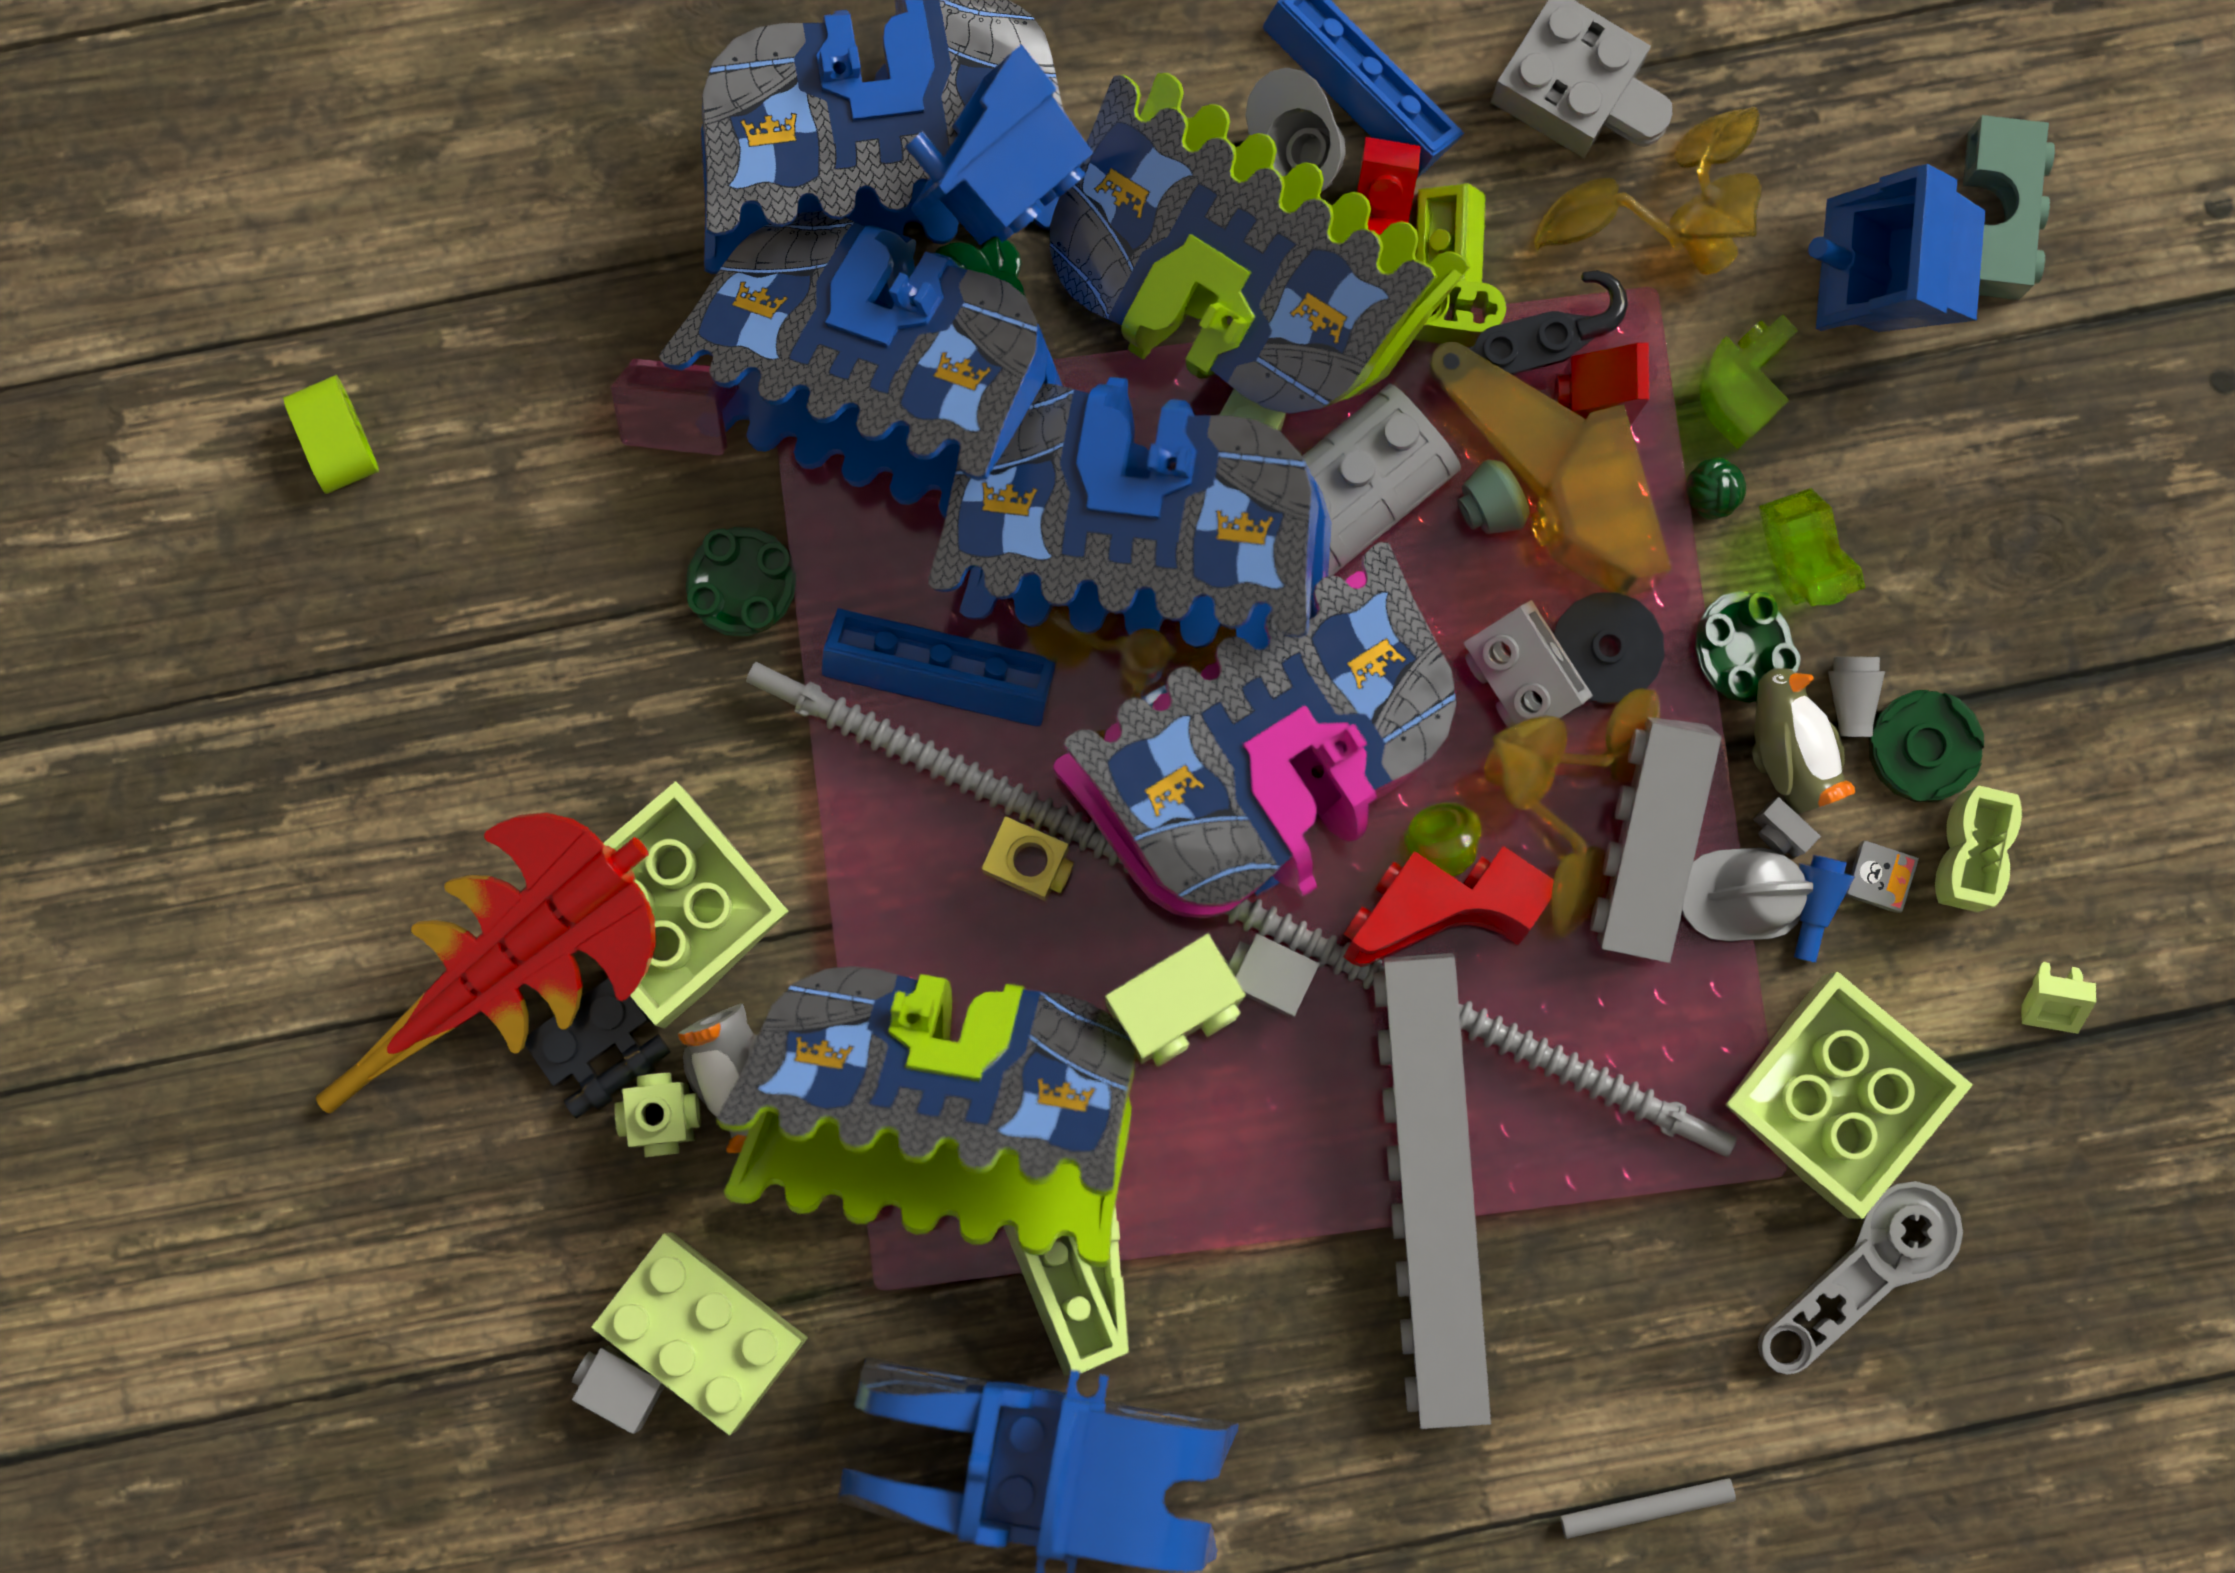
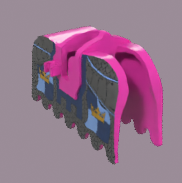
M1379 542L1366 552L1361 565L1363 572L1358 571L1346 581L1340 577L1330 575L1322 578L1316 584L1313 597L1318 611L1314 618L1309 619L1307 635L1300 638L1281 633L1274 624L1272 610L1266 616L1264 625L1269 638L1266 648L1261 650L1254 649L1240 637L1232 636L1225 638L1217 647L1216 663L1207 665L1201 674L1187 667L1175 669L1168 677L1167 693L1160 694L1153 702L1152 707L1142 699L1132 698L1125 700L1118 709L1116 717L1118 723L1112 724L1105 732L1104 740L1096 732L1088 729L1076 731L1066 738L1063 746L1068 753L1056 759L1052 769L1088 812L1136 884L1151 901L1173 914L1184 917L1209 918L1225 914L1244 902L1271 876L1283 885L1294 888L1301 897L1306 896L1317 888V883L1312 875L1313 862L1311 852L1302 834L1314 823L1316 812L1330 832L1342 840L1348 842L1356 841L1366 831L1368 805L1387 795L1406 781L1435 754L1448 737L1456 707L1452 671L1413 599L1388 542ZM1312 768L1317 769L1321 778L1312 776Z

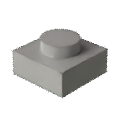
M1779 797L1767 803L1753 818L1762 828L1758 832L1760 838L1772 850L1781 855H1785L1788 852L1792 857L1796 858L1806 853L1821 837Z

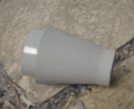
M1834 657L1833 671H1828L1838 720L1839 735L1849 737L1873 736V723L1885 671H1880V657Z

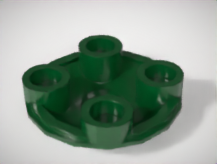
M733 527L727 530L721 528L712 530L705 536L703 544L697 548L687 568L686 592L689 607L707 627L726 636L748 637L770 629L785 616L795 597L797 573L791 555L776 537L757 528Z
M1738 591L1722 595L1705 609L1697 625L1695 650L1700 670L1711 686L1730 700L1745 703L1757 701L1758 683L1763 675L1774 668H1786L1797 672L1800 666V654L1793 645L1789 625L1779 612L1776 600L1767 592L1748 593Z

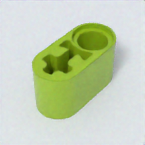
M1460 280L1436 308L1437 313L1427 320L1414 340L1472 347L1484 330L1502 324L1506 313L1505 299L1502 293L1490 284ZM1454 303L1452 321H1447L1445 317L1449 304ZM1472 308L1482 309V317L1485 319L1484 323L1478 324L1473 322Z
M337 375L283 397L286 410L310 467L325 494H329L379 472L376 459L352 402Z

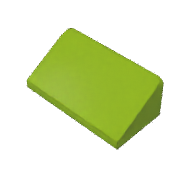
M1469 183L1418 189L1416 230L1419 240L1415 252L1416 260L1429 264L1440 253L1448 251L1458 253L1465 257L1471 266L1461 280L1482 283L1485 220L1484 193Z

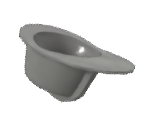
M1286 67L1270 71L1257 81L1248 97L1245 116L1249 135L1263 133L1269 135L1274 140L1277 152L1273 166L1282 176H1286L1297 164L1309 162L1317 165L1322 171L1324 178L1322 192L1333 184L1332 181L1342 168L1346 154L1344 137L1336 125L1326 95L1318 82L1302 70Z
M1766 848L1718 850L1701 855L1693 862L1682 912L1694 930L1710 939L1722 941L1770 939L1787 934L1798 924L1800 914L1807 900V894L1813 891V883L1805 881L1804 875L1796 863L1785 855L1776 853L1774 850Z

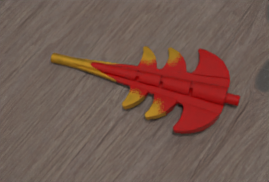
M547 812L518 815L501 821L484 833L485 840L498 846L513 859L523 874L526 886L520 891L509 882L493 876L483 875L459 877L445 883V891L460 899L476 916L482 933L475 937L463 927L439 920L419 921L412 925V933L423 940L437 954L446 970L359 1062L316 1096V1101L320 1108L329 1114L334 1112L373 1079L480 1012L487 1015L498 1027L507 1042L509 1050L514 1054L519 1053L524 1048L529 1030V1012L525 998L519 989L525 984L538 991L548 1002L555 1015L558 1027L562 1030L567 1029L572 1025L579 1009L583 988L580 968L573 955L578 951L585 952L597 961L609 977L616 998L619 1001L626 1000L638 988L647 974L656 947L655 918L649 901H647L645 894L634 881L635 875L632 870L649 855L645 845L639 839L633 837L616 851L608 845L605 846L583 824L572 818Z

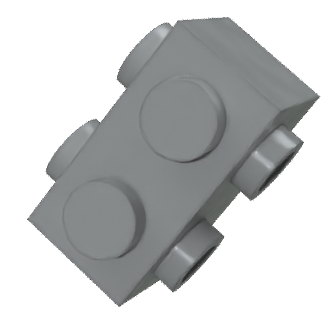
M1532 600L1463 642L1469 651L1465 658L1470 670L1481 683L1485 684L1488 682L1500 700L1496 703L1500 717L1513 732L1519 730L1524 739L1537 733L1593 696ZM1505 644L1509 646L1511 653L1507 650ZM1536 692L1541 696L1542 701L1537 697Z

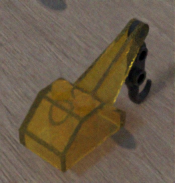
M1599 270L1587 271L1582 273L1581 280L1585 283L1602 285L1610 296V304L1603 313L1583 316L1550 311L1489 327L1479 335L1475 345L1470 348L1457 342H1446L1438 346L1430 360L1429 372L1432 379L1449 395L1540 499L1536 505L1538 512L1531 514L1532 526L1538 544L1540 546L1548 545L1551 559L1609 592H1618L1626 596H1632L1654 590L1672 568L1624 404L1591 412L1587 419H1584L1513 376L1568 360L1595 338L1603 337L1616 330L1625 319L1628 301L1626 291L1621 282L1610 273Z

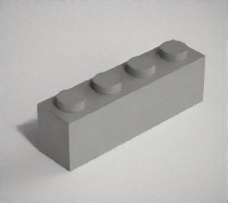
M1647 717L1644 730L1635 729L1633 732L1628 753V763L1636 764L1631 787L1622 785L1615 812V819L1623 820L1618 843L1610 841L1603 864V875L1611 876L1606 898H1596L1590 923V931L1598 932L1597 941L1602 949L1668 963L1671 961L1722 738L1708 725Z

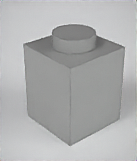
M1256 934L1251 946L1242 941L1239 942L1228 967L1245 993V997L1292 1019L1304 998L1319 963Z
M608 1345L600 1348L597 1355L589 1351L580 1363L572 1379V1383L580 1387L572 1400L634 1434L642 1430L666 1385L625 1353Z

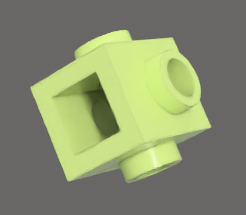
M671 1073L637 1076V1087L622 1089L623 1102L615 1103V1122L618 1136H627L628 1147H644L645 1157L678 1154L679 1143L695 1141L693 1128L701 1127L700 1105L697 1093L690 1094L689 1084L672 1083ZM652 1103L659 1104L664 1110L663 1120L655 1126L649 1125L646 1120L645 1109Z

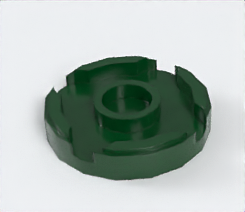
M1914 690L1892 700L1876 716L1873 724V736L1869 737V759L1878 779L1895 795L1913 802L1941 801L1963 791L1977 776L1982 764L1984 733L1975 713L1955 696L1947 693L1942 694L1937 691Z

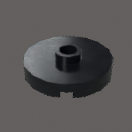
M1618 592L1593 593L1575 601L1558 619L1553 631L1554 636L1593 695L1586 702L1597 706L1620 705L1640 696L1657 678L1665 657L1664 634L1654 614L1639 600ZM1603 638L1614 640L1618 646L1617 655L1613 657L1603 655L1599 649V641Z

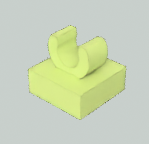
M2043 962L2033 979L2032 987L2021 1005L2022 1024L2078 1034L2096 1004V983L2084 982L2081 970L2076 967L2071 968L2066 978L2051 976L2050 963Z

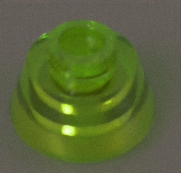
M1439 803L1423 809L1412 819L1405 831L1404 843L1411 855L1415 851L1449 875L1456 876L1463 873L1475 861L1482 826L1478 815L1471 809L1456 803Z

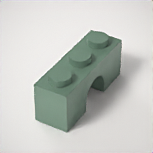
M1982 115L1968 132L1963 185L1990 190L2000 199L2005 213L2002 224L1984 225L1979 284L1980 296L2020 300L2034 284H2038L2041 281L2045 265V252L2037 250L2039 230L2045 228L2050 210L2049 197L2042 196L2044 176H2048L2051 172L2055 154L2054 143L2047 142L2049 127L2047 122Z

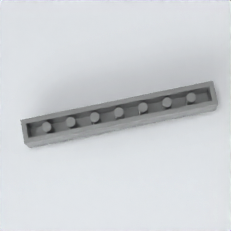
M1453 953L1384 958L1385 972H1375L1373 977L1376 1007H1387L1389 1030H1378L1380 1065H1392L1394 1088H1382L1385 1123L1397 1124L1398 1145L1387 1146L1389 1181L1401 1180L1403 1203L1391 1204L1394 1239L1405 1238L1407 1261L1396 1262L1398 1297L1410 1296L1412 1319H1400L1403 1355L1414 1354L1416 1376L1405 1377L1407 1412H1419L1421 1429L1490 1425L1491 1417L1455 956Z

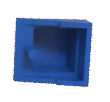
M1022 44L980 81L952 125L958 134L944 156H942L923 131L905 146L930 177L910 209L918 217L940 200L980 245L994 235L1003 243L1011 235L1016 234L1042 212L1036 202L1040 200L1046 206L1081 180L1086 174L1079 165L1093 154V151L1051 95L1057 90V87Z
M1929 164L1918 165L1880 177L1878 183L1828 198L1824 237L1814 238L1808 248L1810 256L1821 261L1816 329L1824 331L1839 326L1859 325L1877 332L1977 321L1985 210L1956 192V178Z

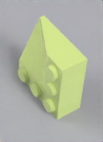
M676 781L604 842L605 846L608 845L617 851L635 837L645 845L649 853L632 870L635 875L634 881L645 894L647 901H649L655 918L656 947L647 974L630 996L655 1026L664 1029L707 993L789 913L720 829Z
M1833 972L1823 975L1790 1014L1725 1105L1805 1183L1847 1218L1863 1219L1973 1084L1839 972Z

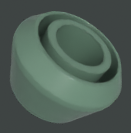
M1490 459L1483 461L1462 485L1464 496L1457 500L1459 509L1469 527L1475 529L1480 526L1487 534L1520 530L1524 527L1530 515L1526 497L1517 479L1502 461Z

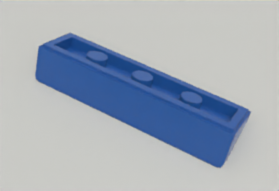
M1279 0L1263 24L1265 32L1314 78L1372 138L1421 146L1417 178L1463 136L1464 132L1331 0Z
M837 608L823 649L822 674L832 679L1032 726H1040L1044 718L1057 659Z

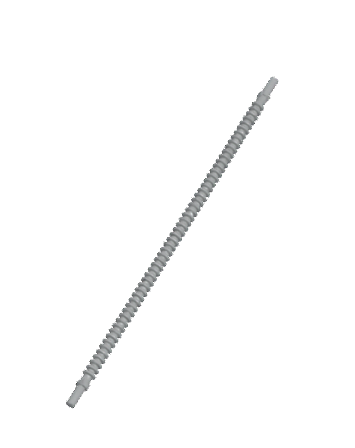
M758 662L753 664L746 682L795 705V713L804 717L809 715L816 718L819 717L827 721L826 727L828 729H833L835 725L842 728L841 734L844 737L848 736L849 733H854L857 735L856 742L858 744L868 740L871 742V749L873 751L878 750L879 747L886 749L885 755L887 758H891L894 754L899 755L902 765H906L909 761L915 763L916 772H921L925 768L931 771L930 778L933 780L938 776L944 777L947 787H950L953 783L960 785L961 794H965L968 790L973 791L976 801H980L983 797L988 798L991 808H995L998 804L1005 807L1004 813L1007 816L1012 812H1017L1020 815L1019 821L1021 823L1031 819L1035 822L1034 828L1036 830L1045 826L1050 829L1049 836L1055 837L1059 833L1065 836L1064 842L1070 844L1072 840L1078 842L1079 851L1081 852L1085 851L1086 848H1091L1094 850L1093 855L1095 859H1099L1102 855L1107 856L1110 866H1114L1117 862L1123 864L1093 820L1090 823L1084 822L1081 812L1072 816L1067 813V805H1062L1060 809L1055 808L1052 798H1047L1045 802L1038 799L1039 794L1036 790L1032 791L1031 794H1026L1023 792L1024 786L1022 783L1012 787L1008 784L1009 778L1007 776H1003L1001 780L993 777V769H988L985 773L978 770L979 763L976 761L971 765H966L962 754L952 758L949 756V748L944 747L941 751H938L934 748L935 743L933 740H929L926 744L921 743L918 733H914L911 737L904 734L905 728L902 725L897 729H892L888 718L878 722L875 720V712L870 711L867 715L860 713L861 707L859 704L849 708L846 706V699L844 697H840L836 701L823 693L819 685L809 682L805 686ZM1124 866V868H1123L1124 873H1129V872L1127 871V869L1125 868V866ZM1256 899L1254 903L1245 900L1225 913L1229 916V924H1233L1238 920L1244 923V931H1249L1251 927L1256 928L1258 934L1263 937L1270 935L1273 937L1274 942L1278 944L1284 942L1289 945L1288 949L1292 951L1298 949L1304 952L1303 956L1307 958L1311 956L1317 958L1318 967L1320 968L1330 964L1333 966L1334 975L1344 971L1349 974V982H1354L1356 978L1361 979L1365 990L1369 989L1371 985L1374 986L1373 973L1385 972L1384 966L1381 965L1382 959L1365 967L1353 965L1343 958L1350 942L1346 943L1343 947L1336 943L1337 937L1335 935H1332L1329 939L1322 937L1321 928H1317L1312 932L1306 929V921H1301L1299 925L1294 924L1291 921L1292 915L1290 913L1280 917L1276 914L1277 907L1272 906L1269 910L1262 908L1261 899ZM1467 1001L1464 1005L1459 1003L1460 1029L1469 1032L1468 1039L1470 1041L1480 1037L1484 1040L1483 1046L1485 1048H1489L1494 1044L1499 1047V1055H1504L1508 1051L1514 1054L1513 1061L1516 1063L1522 1059L1527 1060L1530 1070H1534L1537 1066L1542 1067L1545 1077H1550L1552 1073L1559 1076V1084L1561 1085L1571 1081L1574 1083L1575 1092H1580L1582 1088H1585L1589 1091L1590 1099H1595L1598 1095L1605 1098L1604 1105L1606 1107L1616 1103L1620 1106L1619 1112L1621 1114H1625L1630 1110L1635 1113V1121H1641L1643 1118H1646L1659 1126L1661 1133L1671 1138L1675 1133L1726 1158L1732 1152L1737 1137L1686 1113L1685 1105L1677 1101L1672 1103L1664 1100L1661 1101L1654 1097L1653 1089H1648L1645 1093L1638 1090L1639 1083L1636 1081L1626 1085L1623 1082L1624 1076L1622 1074L1612 1078L1608 1075L1609 1069L1607 1067H1602L1599 1071L1593 1068L1594 1063L1591 1059L1585 1063L1578 1061L1577 1052L1571 1053L1570 1056L1563 1054L1562 1045H1557L1554 1049L1547 1046L1548 1039L1546 1037L1536 1041L1532 1038L1533 1032L1531 1030H1527L1524 1034L1517 1031V1023H1512L1509 1027L1502 1024L1503 1017L1500 1015L1496 1016L1495 1019H1490L1487 1017L1488 1010L1486 1008L1476 1012L1472 1009L1473 1003L1471 1001Z

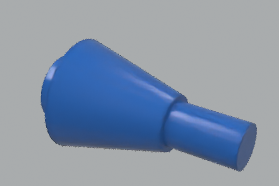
M1813 855L1811 865L1799 863V869L1803 873L1805 881L1813 883V891L1807 894L1806 903L1800 914L1802 925L1794 957L1811 962L1817 961L1824 929L1829 926L1855 878L1853 875L1844 873L1846 862Z

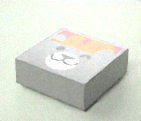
M1865 840L1860 842L1850 873L1855 878L1845 896L1891 912L1901 913L1919 858Z

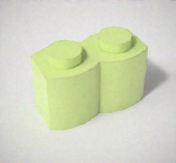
M1976 786L1961 793L1955 800L1948 815L1946 828L1950 849L1941 859L1935 878V891L1938 903L1980 912L1995 907L2001 901L2010 878V860L2007 850L2018 835L2022 819L2021 802L2017 794Z

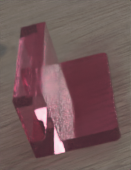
M633 358L611 386L621 442L624 445L722 455L728 447L722 411L738 391L739 384L730 388L720 387L711 377L710 366L692 364L683 370H673L665 367L662 361Z

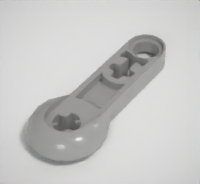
M1916 1181L1896 1184L1887 1189L1867 1213L1855 1246L1774 1318L1761 1332L1758 1349L1764 1363L1775 1371L1784 1374H1794L1802 1371L1894 1287L1930 1278L1946 1269L1958 1254L1963 1236L1960 1213L1950 1197L1935 1186ZM1920 1215L1927 1223L1921 1230L1926 1239L1920 1245H1918V1242L1910 1240L1907 1246L1901 1239L1906 1232L1902 1221L1910 1216L1911 1220L1918 1221ZM1823 1294L1831 1299L1839 1295L1842 1301L1836 1308L1841 1317L1835 1322L1825 1317L1812 1328L1822 1334L1814 1343L1809 1332L1801 1325L1795 1323L1793 1318L1801 1312L1802 1317L1810 1321L1821 1309L1816 1302L1820 1295ZM1785 1330L1795 1332L1802 1344L1801 1354L1791 1363L1776 1361L1770 1350L1773 1337Z

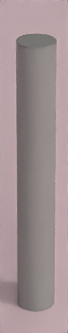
M1730 1478L1562 1515L1560 1520L1565 1539L1734 1502L1736 1501L1732 1481Z

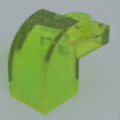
M1783 314L1769 327L1761 320L1751 328L1737 343L1743 351L1725 336L1707 360L1701 373L1699 389L1703 409L1714 426L1738 450L1775 417L1789 401L1760 371L1768 361L1789 343L1798 331Z
M1812 488L1759 506L1769 553L1780 582L1795 605L1806 601L1811 607L1816 605H1832L1844 600L1847 594L1865 589L1862 568L1840 548L1832 507Z

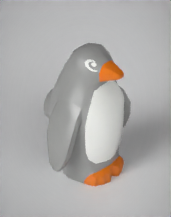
M743 1004L732 1006L703 1018L678 1033L680 1041L688 1046L684 1049L683 1062L684 1072L690 1087L716 1117H718L725 1101L742 1073L759 1036L754 1035L747 1024ZM750 1128L744 1131L729 1130L731 1139L726 1148L729 1154L741 1152Z

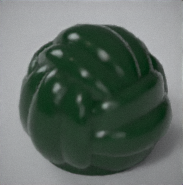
M1715 457L1702 461L1689 474L1685 491L1690 506L1701 517L1716 520L1728 517L1743 503L1746 495V482L1741 470L1725 458Z

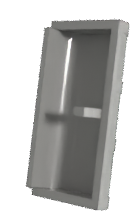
M1391 383L1302 456L1311 475L1323 492L1332 523L1328 576H1333L1461 470L1458 458L1442 435L1415 404Z

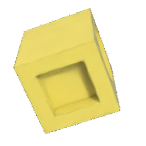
M1005 816L982 866L983 874L1046 901L1051 889L1058 893L1063 891L1075 862L1066 858L1069 851L1067 843ZM1037 847L1047 855L1048 862L1043 872L1029 877L1020 874L1014 866L1015 858L1022 849Z

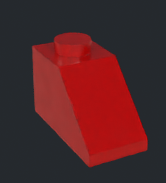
M1632 343L1571 356L1564 368V374H1556L1555 406L1556 408H1564V425H1632L1649 401V343Z

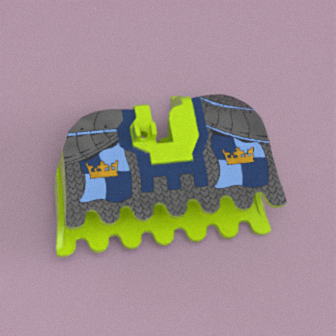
M1170 73L1157 74L1140 117L1137 111L1141 97L1139 86L1126 75L1113 76L1093 129L1086 141L1093 154L1079 165L1086 175L1060 196L1050 223V252L1052 261L1061 283L1071 297L1088 310L1122 325V335L1124 339L1130 342L1128 351L1142 360L1147 357L1155 346L1165 341L1175 332L1188 315L1202 319L1199 323L1202 329L1185 358L1186 369L1198 379H1205L1217 374L1241 395L1266 409L1291 414L1324 408L1338 401L1360 395L1387 377L1432 313L1471 266L1468 260L1460 254L1451 251L1438 254L1429 264L1416 260L1415 252L1419 238L1417 230L1410 223L1401 221L1390 224L1381 235L1369 230L1370 203L1363 194L1358 192L1343 194L1334 205L1330 206L1325 200L1321 199L1320 193L1324 178L1322 171L1315 164L1309 162L1297 164L1286 176H1282L1273 166L1277 149L1274 140L1269 135L1263 133L1249 135L1240 146L1235 147L1227 139L1230 118L1228 112L1222 106L1209 104L1203 106L1193 117H1186L1181 111L1184 94L1182 84ZM1228 316H1231L1233 319L1230 326L1227 324Z
M854 966L824 969L795 982L772 1005L746 1065L717 1117V1124L722 1129L744 1131L750 1128L724 1191L725 1197L729 1201L752 1203L760 1198L766 1187L771 1184H779L786 1190V1204L790 1210L799 1214L810 1213L816 1210L824 1197L836 1194L843 1199L844 1215L849 1221L856 1224H867L876 1218L882 1207L895 1205L902 1212V1225L913 1234H926L934 1229L941 1217L953 1215L960 1221V1235L966 1242L973 1245H982L989 1242L998 1228L1003 1225H1010L1018 1231L1019 1246L1028 1254L1043 1255L1050 1251L1057 1238L1060 1236H1070L1076 1241L1077 1255L1082 1262L1095 1267L1109 1265L1113 1214L1129 1138L1132 1110L1129 1092L1134 1075L1135 1052L1131 1040L1123 1027L1107 1012L1087 1001L1065 994L1026 990L1024 986L1006 984L1003 992H985L974 998L967 1011L960 1042L950 1041L952 993L950 982L947 979L920 974L919 980L878 969Z

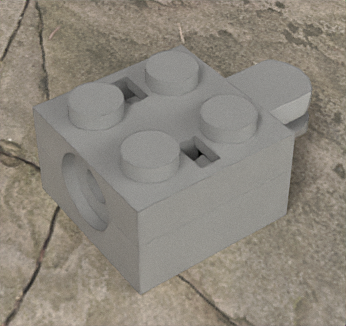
M1548 0L1498 79L1490 103L1584 159L1604 127L1609 128L1635 145L1648 147L1656 143L1664 135L1672 117L1671 101L1665 95L1635 78L1651 46L1575 0Z

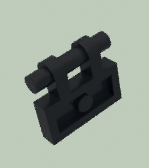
M609 978L581 997L579 1009L572 1025L567 1029H560L555 1016H553L529 1033L525 1042V1046L553 1086H559L573 1075L579 1082L581 1089L564 1100L566 1107L576 1119L593 1107H596L598 1110L602 1109L613 1101L611 1095L637 1076L653 1073L656 1070L654 1064L671 1053V1050L659 1034L642 1046L639 1045L633 1033L651 1020L631 996L624 1001H619L615 996L614 988ZM617 1045L624 1058L598 1076L590 1063Z

